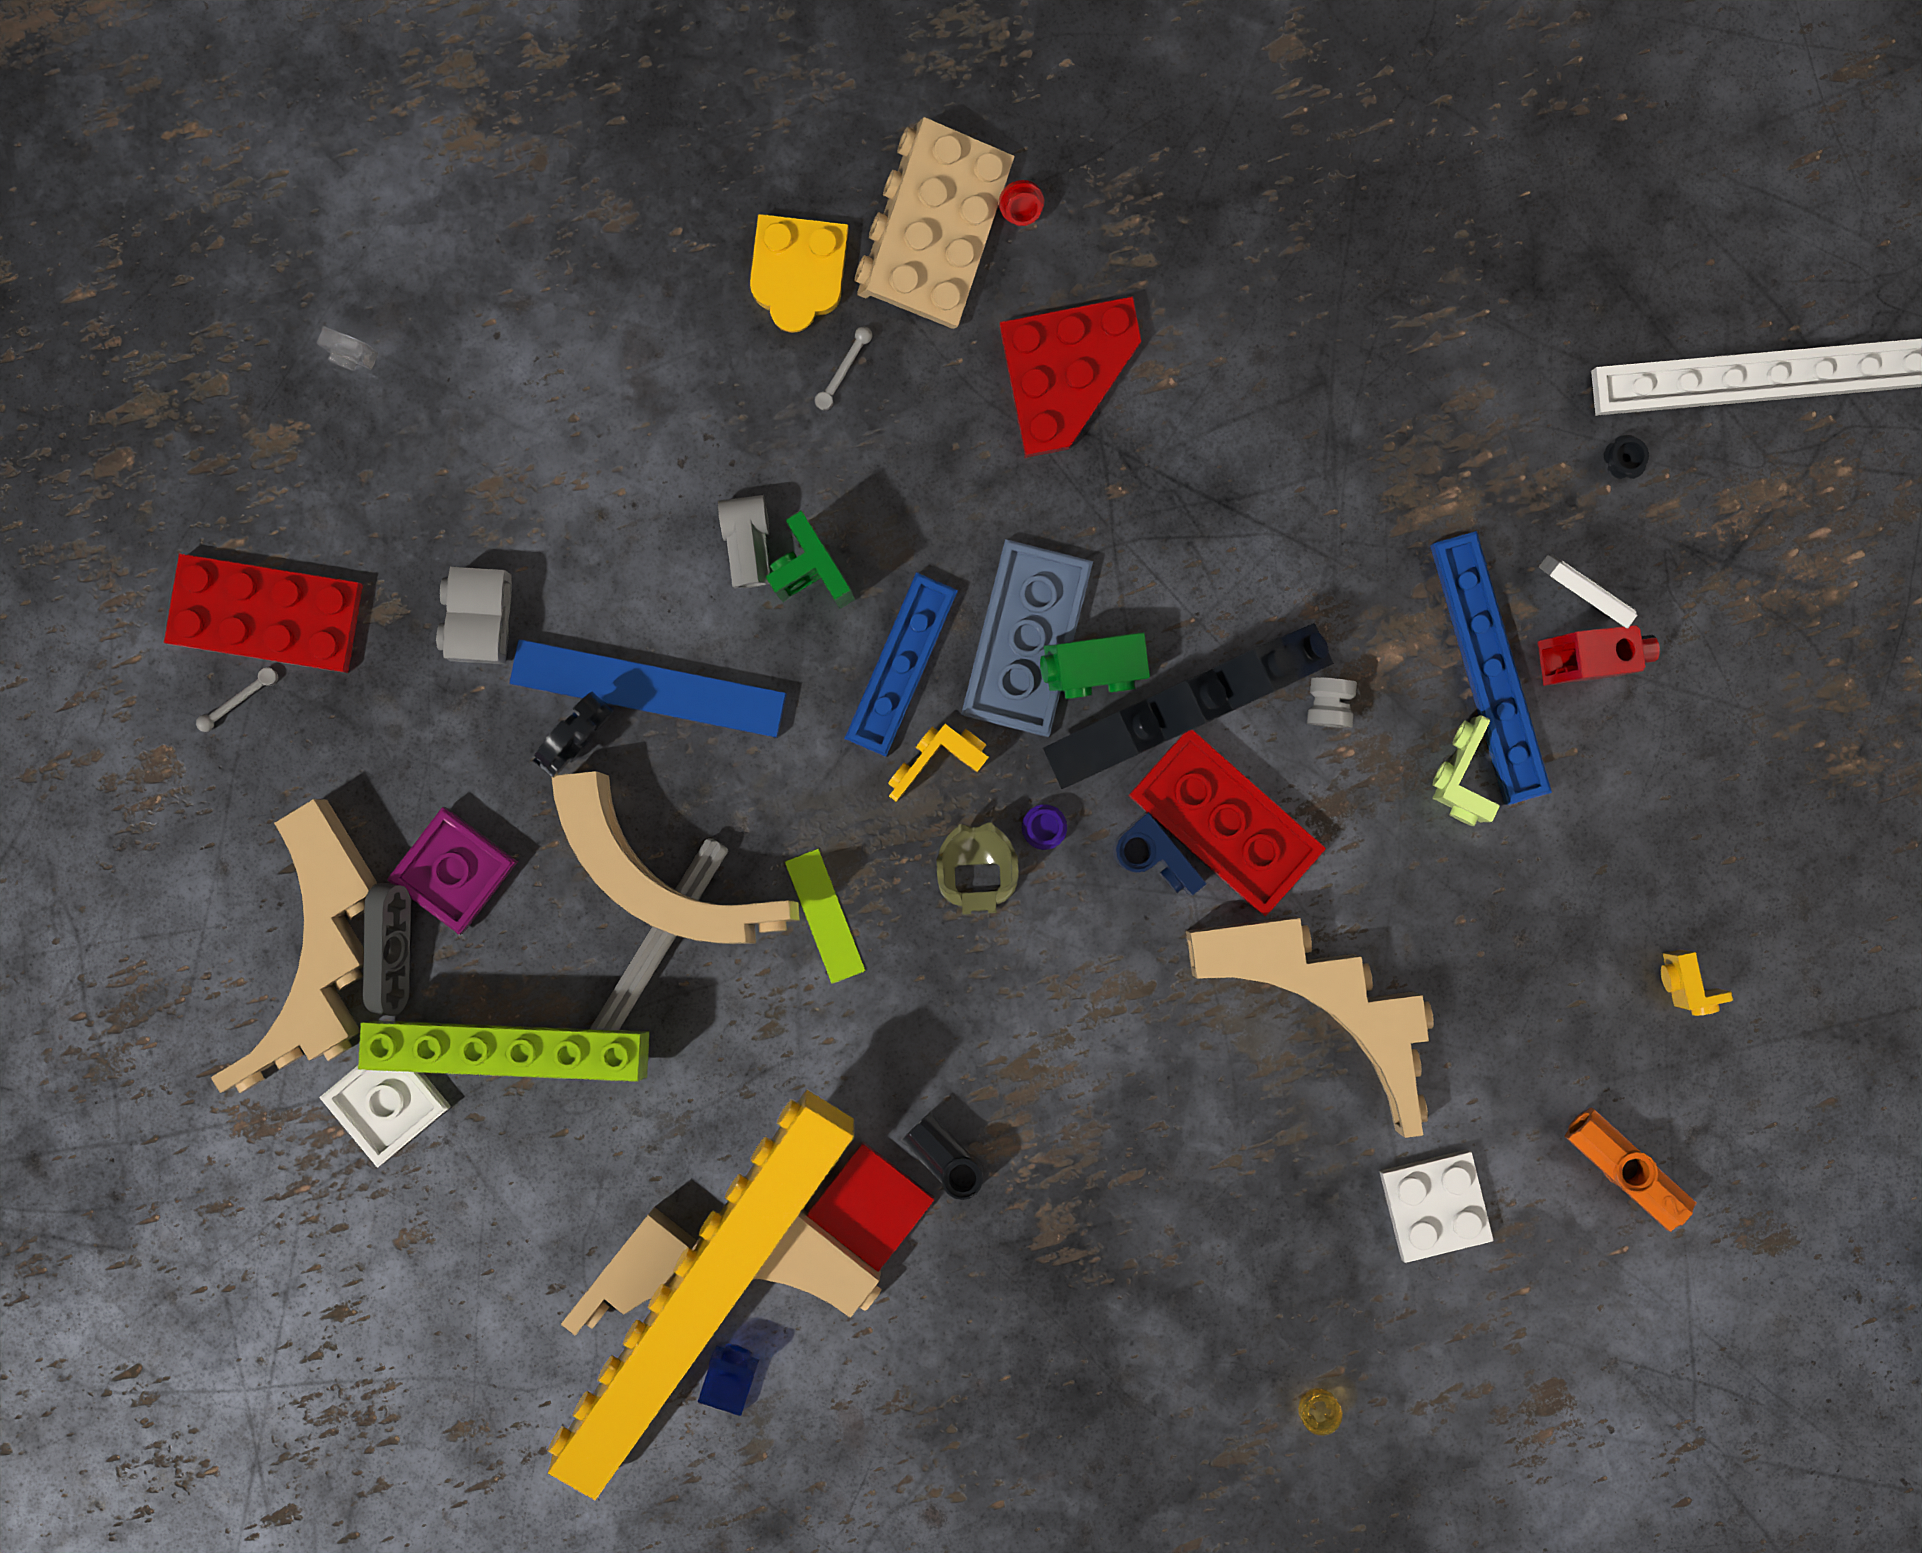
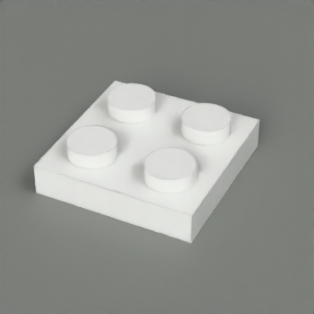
M1468 1149L1379 1171L1401 1260L1405 1263L1494 1241L1472 1152Z

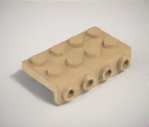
M923 117L914 125L913 129L910 127L905 129L899 142L897 153L903 155L898 171L893 169L885 184L883 196L889 199L884 214L878 212L872 223L869 239L874 240L870 256L864 255L858 265L855 274V281L860 283L857 295L864 298L873 296L954 329L959 325L999 205V197L1005 187L1015 156Z

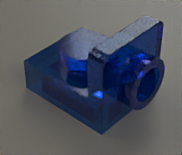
M726 1344L725 1348L716 1345L698 1403L741 1416L760 1359L751 1357L752 1352L739 1345Z

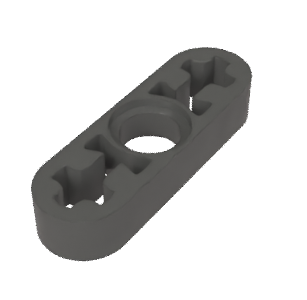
M379 882L371 887L365 899L363 1001L368 1011L388 1016L398 1015L405 1008L409 997L411 898L408 890L401 885ZM390 939V952L384 960V947L387 940Z

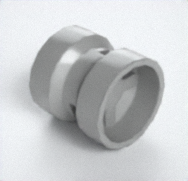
M1311 678L1310 693L1315 697V701L1308 710L1307 724L1353 728L1354 713L1350 710L1349 703L1356 696L1357 682L1335 678Z

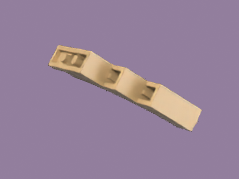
M654 1207L561 1325L576 1335L584 1324L593 1329L609 1309V1306L603 1300H606L624 1315L644 1301L651 1299L662 1283L669 1286L676 1276L673 1270L681 1254L687 1247L694 1250L702 1237L700 1236L698 1240H695ZM802 1209L753 1279L786 1284L808 1292L830 1303L850 1318L859 1307L866 1311L882 1290L877 1286L881 1271L877 1272L808 1218L806 1216L807 1212Z

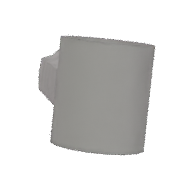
M764 495L719 500L720 527L723 540L727 541L733 588H753L769 584L765 576L772 573L766 535H770Z

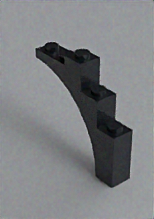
M1313 623L1256 647L1215 668L1187 679L1044 747L1043 750L1061 789L1334 664L1329 654L1327 642L1319 633L1316 624Z

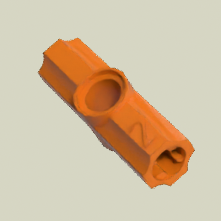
M1589 1108L1582 1114H1579L1568 1126V1131L1564 1137L1602 1170L1609 1181L1625 1191L1667 1231L1671 1232L1676 1227L1682 1226L1693 1214L1696 1202L1661 1171L1651 1157L1638 1150L1595 1109ZM1631 1159H1636L1638 1169L1635 1176L1624 1180L1622 1171L1625 1163Z

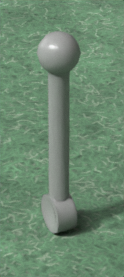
M862 326L856 330V340L825 392H820L816 395L815 404L820 410L827 411L833 406V394L863 344H867L872 340V331L868 327Z
M271 668L261 669L257 680L211 714L199 716L196 720L197 728L202 732L212 730L215 721L264 685H275L278 681L277 672Z

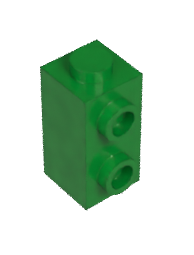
M1144 633L1045 645V655L1041 656L1040 670L1044 682L1049 683L1050 691H1064L1065 699L1093 695L1092 686L1108 684L1109 692L1136 689L1135 680L1150 678Z

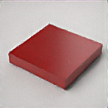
M863 1141L806 1216L879 1272L933 1203L935 1197Z

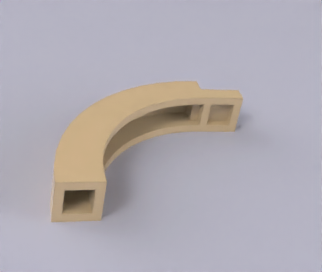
M593 771L557 775L554 778L551 776L554 800L560 822L578 860L594 882L614 902L633 916L673 935L697 941L726 944H755V925L759 926V933L786 931V922L800 921L798 902L788 900L748 905H714L688 897L669 887L640 861L624 837L612 803L609 775Z

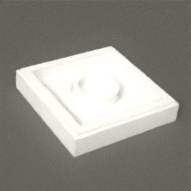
M1553 554L1547 555L1540 564L1539 568L1627 629L1637 617L1634 609Z
M358 1066L319 1097L377 1168L451 1108L450 1104L423 1072L358 1070Z

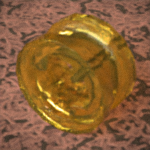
M1316 1388L1309 1390L1301 1397L1298 1412L1308 1431L1315 1435L1324 1436L1338 1429L1342 1422L1343 1413L1340 1404L1332 1393L1325 1389ZM1323 1401L1327 1409L1331 1410L1330 1416L1324 1414L1326 1420L1317 1422L1315 1417L1309 1414L1310 1408L1316 1410L1314 1404Z

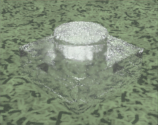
M324 326L317 341V344L330 353L329 361L352 371L355 370L357 364L372 370L378 356V352L367 343Z

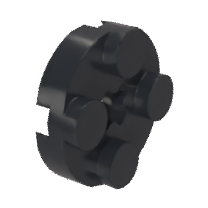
M594 692L588 693L572 708L575 712L565 721H560L534 755L535 758L532 761L553 778L562 771L568 762L572 763L589 744L586 740L593 730L598 731L614 712Z

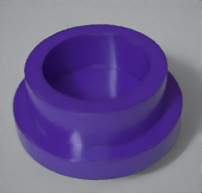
M1047 804L1038 805L1031 808L1024 816L1022 833L1025 840L1031 846L1041 850L1052 849L1064 840L1067 833V821L1058 808Z

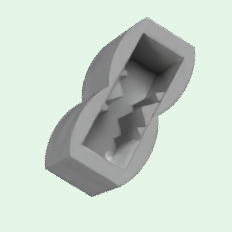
M450 567L448 578H442L440 584V601L447 608L445 623H439L436 634L438 650H443V658L456 662L506 663L509 635L508 619L512 591V575L506 570Z

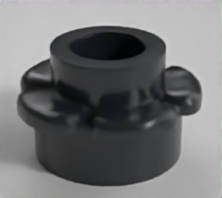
M1622 435L1617 437L1614 443L1607 445L1603 458L1608 463V472L1617 479H1624L1626 477L1635 479L1645 471L1649 460V451L1645 443L1640 439L1630 435ZM1623 454L1629 455L1630 460L1628 462L1623 461Z

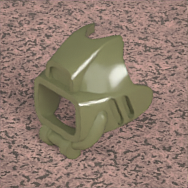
M991 822L980 827H969L959 824L944 840L937 858L939 890L946 900L962 907L963 915H971V911H988V914L997 913L996 905L1011 897L1018 881V856L1008 837L1000 829L992 825ZM991 864L999 866L1001 886L997 891L960 893L956 889V867Z

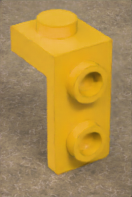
M946 724L943 725L940 731L932 726L916 746L922 754L912 767L904 762L888 782L894 788L889 797L898 802L941 745L975 772H978L989 758L982 752L987 745L967 729H964L961 735H959Z

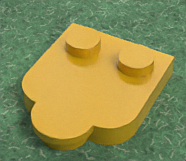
M758 214L750 288L756 302L761 307L770 310L774 323L783 331L790 333L803 331L810 326L815 315H826L838 306L842 293L849 233L848 224Z

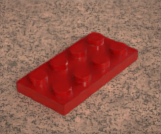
M179 554L164 643L348 673L363 584Z
M1194 730L1182 734L1128 794L1134 802L1149 813L1152 818L1264 917L1270 913L1326 850L1321 843Z

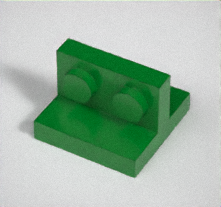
M802 510L786 519L788 526L804 553L797 557L794 552H790L771 564L770 567L773 572L765 577L782 602L786 601L821 579L839 609L853 602L855 598Z

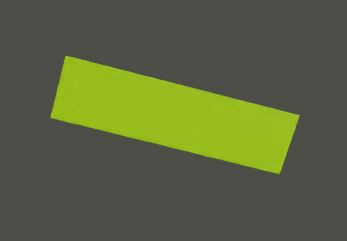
M819 849L785 861L831 983L833 984L864 972L865 968Z

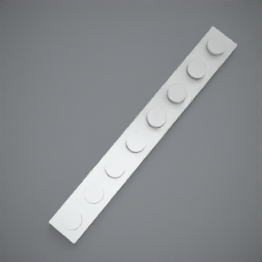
M1922 338L1596 367L1591 371L1595 416L1922 387Z

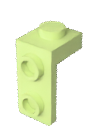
M1482 715L1473 717L1470 722L1465 720L1461 724L1452 743L1457 749L1450 763L1446 761L1442 763L1432 783L1433 786L1437 787L1432 798L1451 807L1450 816L1471 826H1475L1477 821L1492 822L1500 805L1459 785L1490 723V719Z

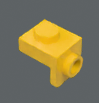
M1675 950L1663 953L1665 965L1661 966V978L1665 989L1672 994L1675 1007L1691 1010L1692 1015L1698 1016L1719 1012V1004L1733 1001L1731 991L1718 988L1704 991L1696 952Z

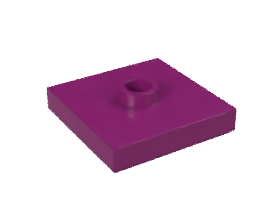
M442 807L387 880L392 884L404 886L408 890L411 899L458 935H461L473 922L518 861L447 807Z

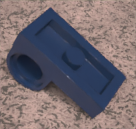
M1143 813L1115 840L1113 855L1117 864L1125 870L1135 873L1145 872L1161 861L1166 868L1160 874L1176 893L1184 889L1187 894L1193 896L1206 885V882L1149 813ZM1134 837L1141 838L1148 846L1147 857L1137 864L1129 862L1124 855L1125 844Z

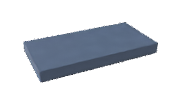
M1005 539L961 716L1049 737L1060 691L1049 690V683H1045L1041 675L1040 659L1041 656L1045 655V645L1073 642L1093 561Z

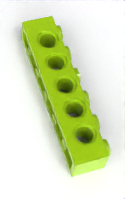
M380 1020L362 1022L360 1027L358 1070L640 1081L647 1078L649 1031Z

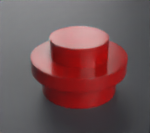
M1018 180L1010 183L1003 189L999 197V208L1002 216L1007 221L1018 226H1026L1035 222L1044 207V196L1038 185L1028 180Z

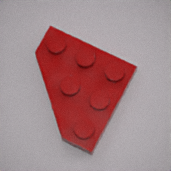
M1133 296L999 323L1025 458L1069 450L1091 415L1114 384L1120 372L1131 359L1141 343Z

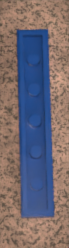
M1476 531L1430 545L1478 715L1490 719L1484 736L1504 805L1552 793L1478 533Z
M518 639L509 682L512 685L581 699L588 693L594 692L606 704L778 738L787 695L784 692Z

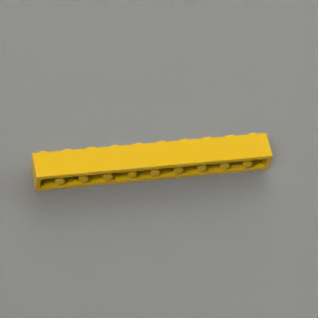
M806 1089L798 1102L790 1100L777 1121V1124L780 1126L772 1139L764 1137L759 1143L751 1158V1162L754 1165L745 1177L738 1174L733 1180L725 1195V1199L728 1202L721 1212L712 1211L707 1217L699 1232V1236L702 1239L695 1249L692 1250L687 1247L681 1254L673 1270L676 1276L669 1286L662 1283L655 1291L648 1305V1309L651 1310L643 1322L637 1319L632 1324L623 1340V1345L626 1347L618 1358L611 1355L606 1361L597 1379L601 1383L593 1394L586 1391L582 1395L573 1411L572 1416L575 1417V1420L568 1429L564 1426L559 1428L548 1447V1452L553 1454L548 1474L593 1500L597 1499L854 1137V1118Z

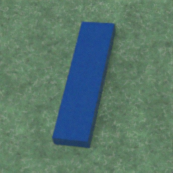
M916 572L845 736V740L887 757L958 590Z

